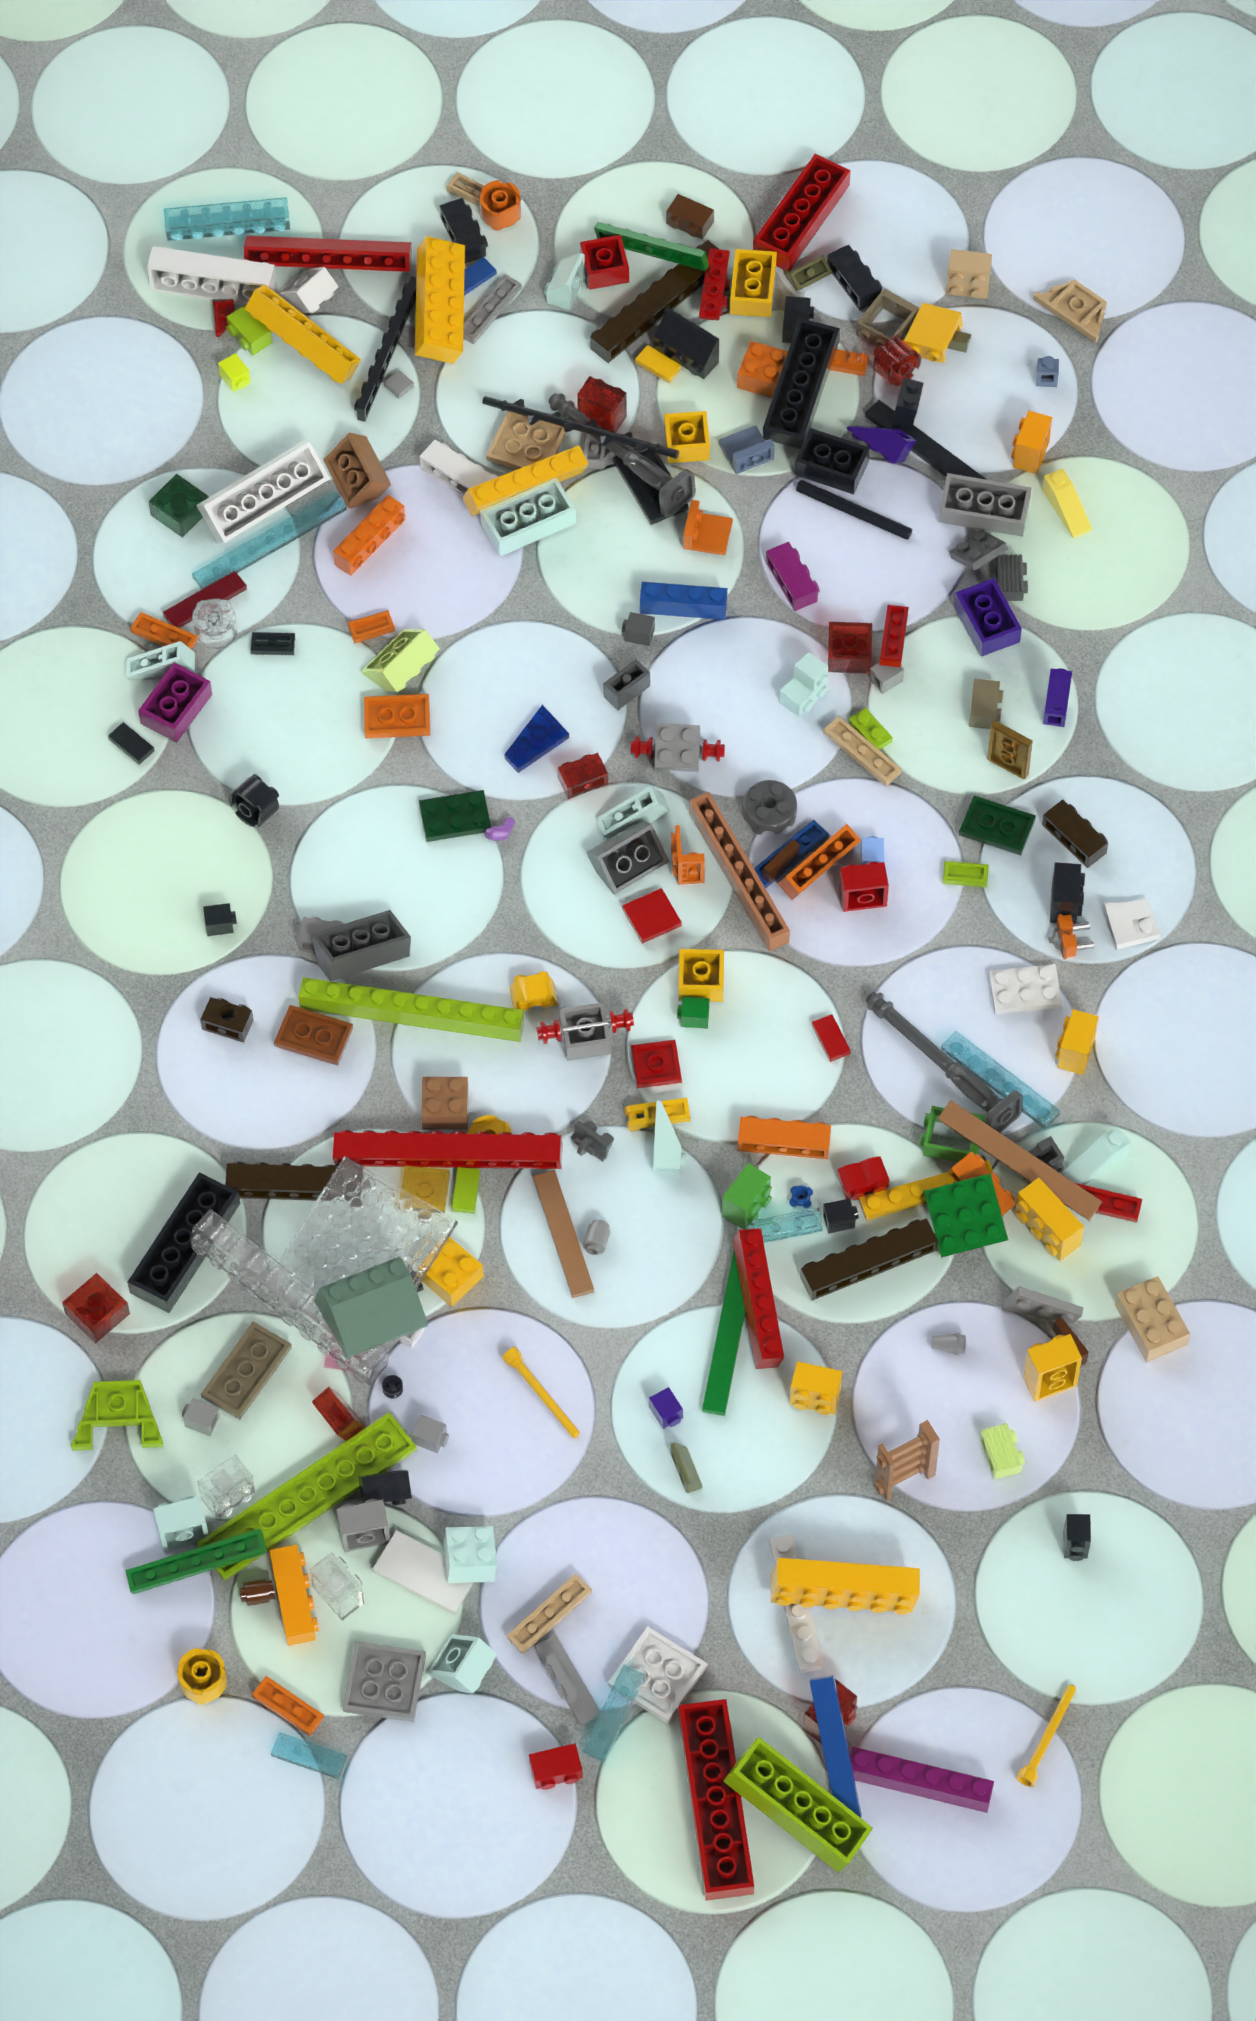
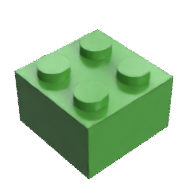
M748 1163L722 1197V1217L743 1230L747 1229L749 1225H753L759 1217L758 1212L762 1207L766 1208L772 1199L770 1196L772 1190L771 1176Z

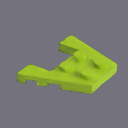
M141 1380L93 1383L84 1408V1414L77 1427L76 1436L71 1443L72 1451L93 1450L94 1427L142 1425V1448L164 1447Z

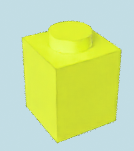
M236 353L218 363L220 376L233 392L246 387L251 382L249 369Z

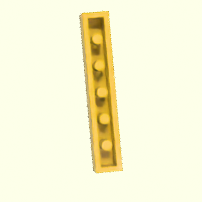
M267 285L254 290L245 307V310L254 319L262 322L269 331L276 333L286 344L294 347L301 356L308 358L318 369L327 373L333 381L343 384L352 378L361 362L358 356Z
M579 445L471 487L466 491L463 500L471 516L480 514V511L554 478L561 482L582 474L589 463Z

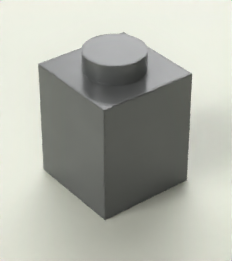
M630 612L628 620L624 619L622 624L625 641L650 646L655 630V617Z

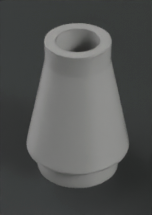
M960 1332L932 1335L931 1349H937L954 1355L965 1353L966 1336L960 1335Z

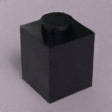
M230 903L203 907L207 936L234 933L233 925L237 924L236 912L231 911Z
M850 1198L823 1204V1216L828 1234L855 1228V1221L859 1219L857 1207L852 1206Z

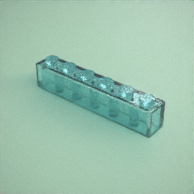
M287 197L164 208L167 241L290 230Z

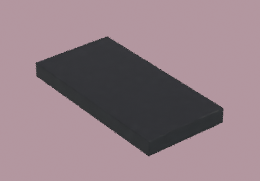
M647 450L639 453L658 465L672 478L658 454L656 455L654 452ZM618 456L613 457L616 468L650 525L667 519L660 512V491L637 476L628 466L624 465L621 458ZM686 504L683 508H681V509H680L678 512H676L674 515H677V514H679V513H681V512H684V511L688 510V509H689V505Z

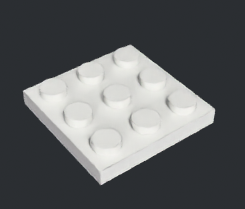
M647 1626L609 1680L608 1686L664 1722L669 1723L677 1712L678 1705H681L706 1670L708 1663Z

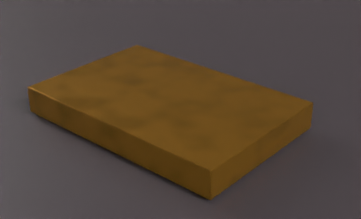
M995 720L990 729L987 760L1022 779H1026L1029 774L1033 740Z

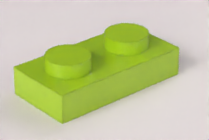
M867 708L849 718L848 723L877 749L881 750L893 741V737Z

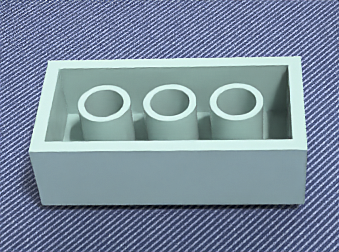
M554 478L481 510V526L501 557L576 524V509L558 479Z

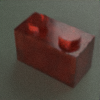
M599 753L587 754L579 760L566 762L558 767V780L567 798L570 799L608 785V772Z
M329 1386L312 1401L334 1432L346 1441L365 1427L340 1393Z

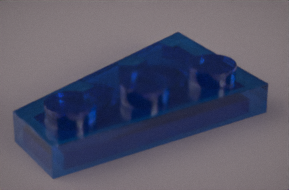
M542 704L504 754L505 760L519 773L569 739V733Z

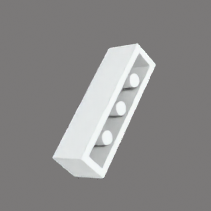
M434 440L419 456L420 468L462 495H465L469 488L498 477L488 473L479 464L472 463L463 454L454 452L447 444L440 443L437 440Z

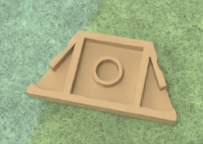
M1075 279L1066 282L1064 285L1051 287L1048 292L1042 294L1037 292L1033 295L1035 302L1096 343L1098 341L1107 307V301Z

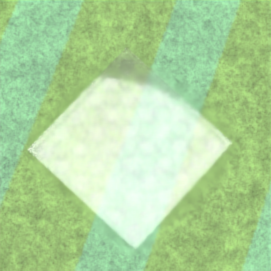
M344 1156L271 1273L315 1299L320 1287L400 1256L410 1272L417 1289L457 1226L458 1221Z

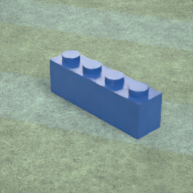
M642 582L640 614L726 620L728 588Z

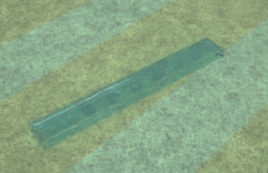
M334 491L192 573V577L200 588L204 589L233 571L239 573L347 510V505Z

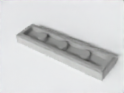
M504 275L464 321L463 339L475 344L522 289V284Z

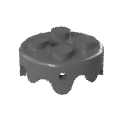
M765 780L755 783L746 791L743 797V818L749 823L753 832L761 835L764 831H772L778 834L786 827H792L795 823L797 814L796 796L787 785L776 780ZM771 801L776 806L774 808H766L764 804Z

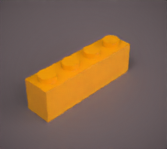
M297 1545L269 1550L288 1646L315 1641V1632L319 1631L317 1617L312 1618L310 1610L315 1609L312 1595L307 1596L306 1588H310L308 1573L303 1574L302 1566H306L304 1552H299Z

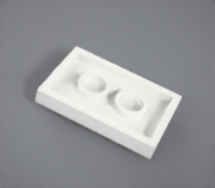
M1056 964L989 971L995 1014L1062 1008Z

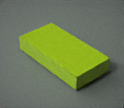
M945 861L943 884L987 888L989 865Z
M457 1167L452 1212L475 1214L480 1169Z

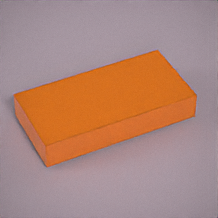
M388 610L347 622L354 644L395 632V626Z

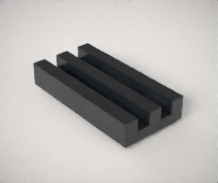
M252 632L251 654L294 655L295 633ZM277 640H286L290 642H277Z

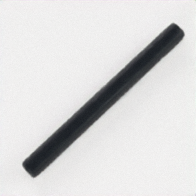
M800 480L797 484V492L903 539L908 540L912 535V528L806 481Z

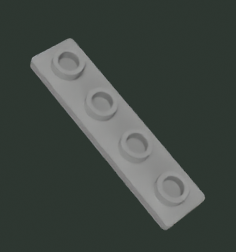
M554 1635L538 1643L535 1648L545 1664V1672L550 1680L553 1679L555 1681L558 1695L561 1699L565 1698L578 1723L583 1726L600 1717L601 1711L557 1636Z

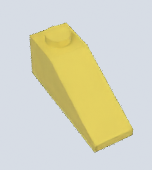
M1062 468L1045 475L1042 491L1072 538L1091 531L1092 527L1077 492L1064 469Z

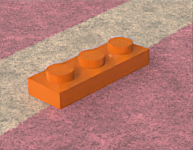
M142 612L139 613L130 628L132 634L163 647L181 641L192 650L198 641L197 635Z
M265 1676L252 1693V1698L308 1736L313 1734L324 1719L322 1713L268 1676Z

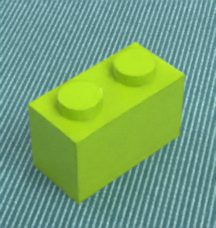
M246 305L226 317L228 325L226 329L232 337L235 336L238 339L242 349L248 350L253 356L273 343L272 333L262 322L254 319L245 310Z

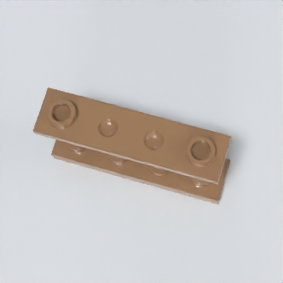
M928 1420L919 1424L918 1437L889 1452L883 1443L878 1445L874 1487L879 1495L883 1494L886 1501L891 1499L892 1486L913 1475L923 1473L927 1480L936 1475L940 1438Z

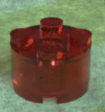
M898 335L894 336L883 346L879 345L873 352L875 356L873 369L890 385L901 386L903 377L911 379L914 376L912 372L915 367L919 369L921 364L920 354Z

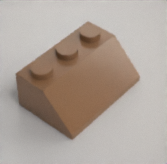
M348 433L323 459L342 498L350 509L378 499L391 486L367 436Z

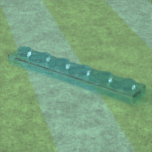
M957 1031L941 1045L943 1052L956 1062H960L963 1067L976 1075L1003 1098L1012 1091L1020 1092L1023 1095L1022 1112L1044 1129L1060 1115V1110Z

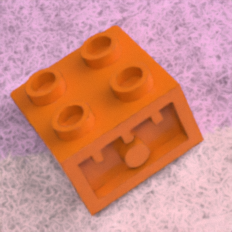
M691 500L683 535V549L726 555L733 519L704 514L703 510H700V501Z
M675 825V833H671L673 877L677 876L678 885L705 883L704 853L692 852L682 855L680 825Z

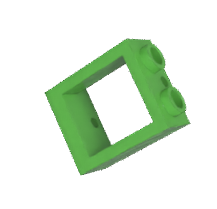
M932 1106L930 1114L926 1113L924 1119V1127H927L926 1134L922 1133L919 1146L923 1147V1156L959 1162L970 1152L979 1155L980 1148L973 1143L970 1144L969 1151L931 1144L935 1122H940L938 1117L945 1109ZM971 1113L985 1123L986 1115Z

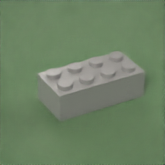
M947 473L940 506L939 522L1023 537L1032 487Z

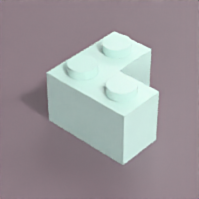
M808 652L794 665V677L780 690L779 703L798 717L804 712H808L818 698H822L828 691V666Z

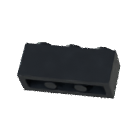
M463 198L439 205L440 218L451 241L465 245V263L486 257L488 242L485 235L481 236L478 221L472 218L473 213L470 205H466Z
M848 244L827 255V263L833 276L859 311L870 306L881 293L882 285L879 280L874 279L870 268L862 263L856 250L853 251Z

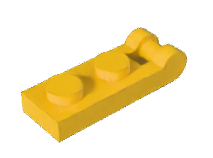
M687 1098L661 1101L671 1124L691 1122ZM656 1102L625 1107V1115L629 1120L627 1122L629 1131L655 1127ZM644 1114V1118L637 1119V1115Z

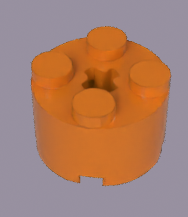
M501 180L489 182L482 188L479 197L480 216L488 226L492 227L493 230L499 231L514 225L520 220V192L513 183H501Z

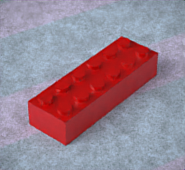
M814 154L754 238L753 250L777 252L776 266L789 272L850 186L851 170Z

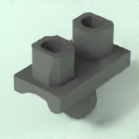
M590 1120L584 1124L578 1121L574 1126L575 1130L571 1136V1140L579 1146L577 1153L583 1156L588 1152L603 1162L607 1158L614 1137L609 1133H604L602 1136L597 1134V1126Z

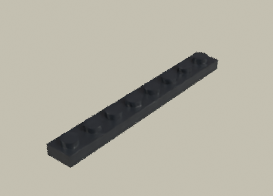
M411 276L408 284H404L402 299H398L396 303L395 316H391L388 325L389 330L383 334L382 347L376 351L375 364L370 366L368 381L362 385L361 398H357L354 410L357 411V420L366 422L415 303L416 277Z

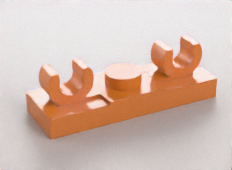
M836 349L830 370L865 376L869 355Z

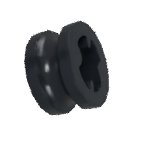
M396 1375L387 1376L382 1382L384 1395L391 1399L400 1397L403 1393L401 1378ZM390 1383H394L396 1386L395 1391L389 1388Z

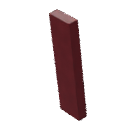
M233 571L163 611V616L169 624L181 628L247 590V585L237 572Z

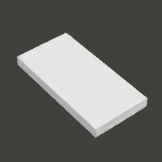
M397 1530L372 1568L374 1573L454 1615L475 1583H447L445 1555Z

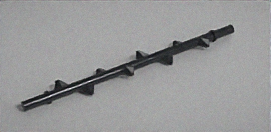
M484 396L482 400L484 405L501 409V411H509L527 416L529 425H533L541 420L564 427V432L576 430L598 436L603 446L611 441L636 447L638 453L647 450L654 452L656 455L661 454L675 459L679 456V450L661 446L659 443L654 444L633 438L631 432L622 435L597 428L595 419L590 420L586 424L560 417L559 412L547 414L526 408L523 399H519L513 404L508 403L506 400L501 401Z

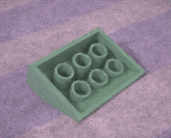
M400 1256L320 1287L314 1300L346 1358L428 1326L412 1276Z

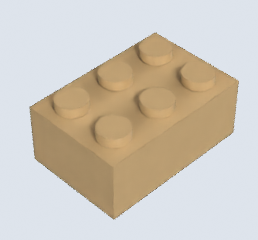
M1159 1276L1117 1293L1115 1306L1146 1363L1188 1345L1190 1332Z

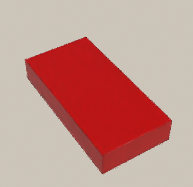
M833 1014L812 1022V1027L830 1062L851 1054V1050Z

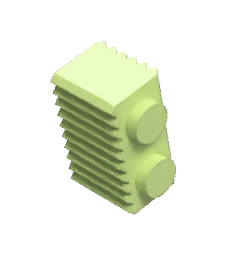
M1007 1423L981 1430L980 1441L994 1480L1021 1473L1022 1464H1025L1022 1451H1017L1016 1449L1017 1437L1015 1431L1010 1430Z

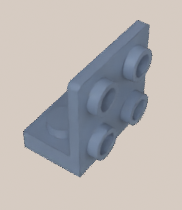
M752 426L719 440V446L735 474L774 460L775 445L771 439L764 440L757 426Z

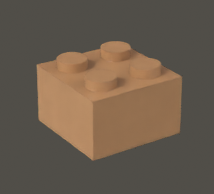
M423 1077L422 1129H468V1077Z

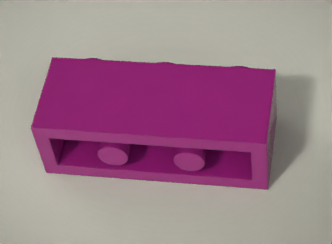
M786 542L766 551V564L793 610L797 611L818 601V593L820 592L819 586L815 580L812 581L810 578V572L806 564L801 563L798 550L793 548L790 542Z

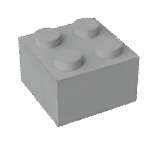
M369 1499L363 1504L358 1505L345 1504L341 1508L336 1509L344 1552L389 1543V1526L383 1499Z

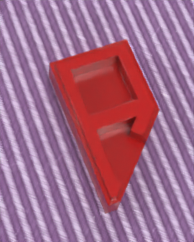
M234 300L213 301L216 337H220L227 330L226 317L235 312Z

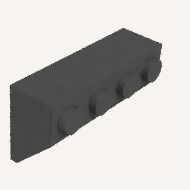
M391 910L311 934L319 966L330 982L410 957L411 936Z

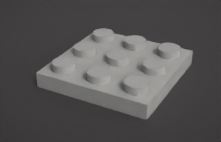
M355 1641L343 1712L414 1722L426 1651Z

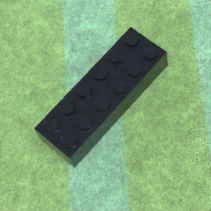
M799 318L763 426L764 440L771 439L773 442L801 449L812 426L840 340V328Z
M199 1172L127 1281L130 1294L170 1313L241 1204L239 1192Z

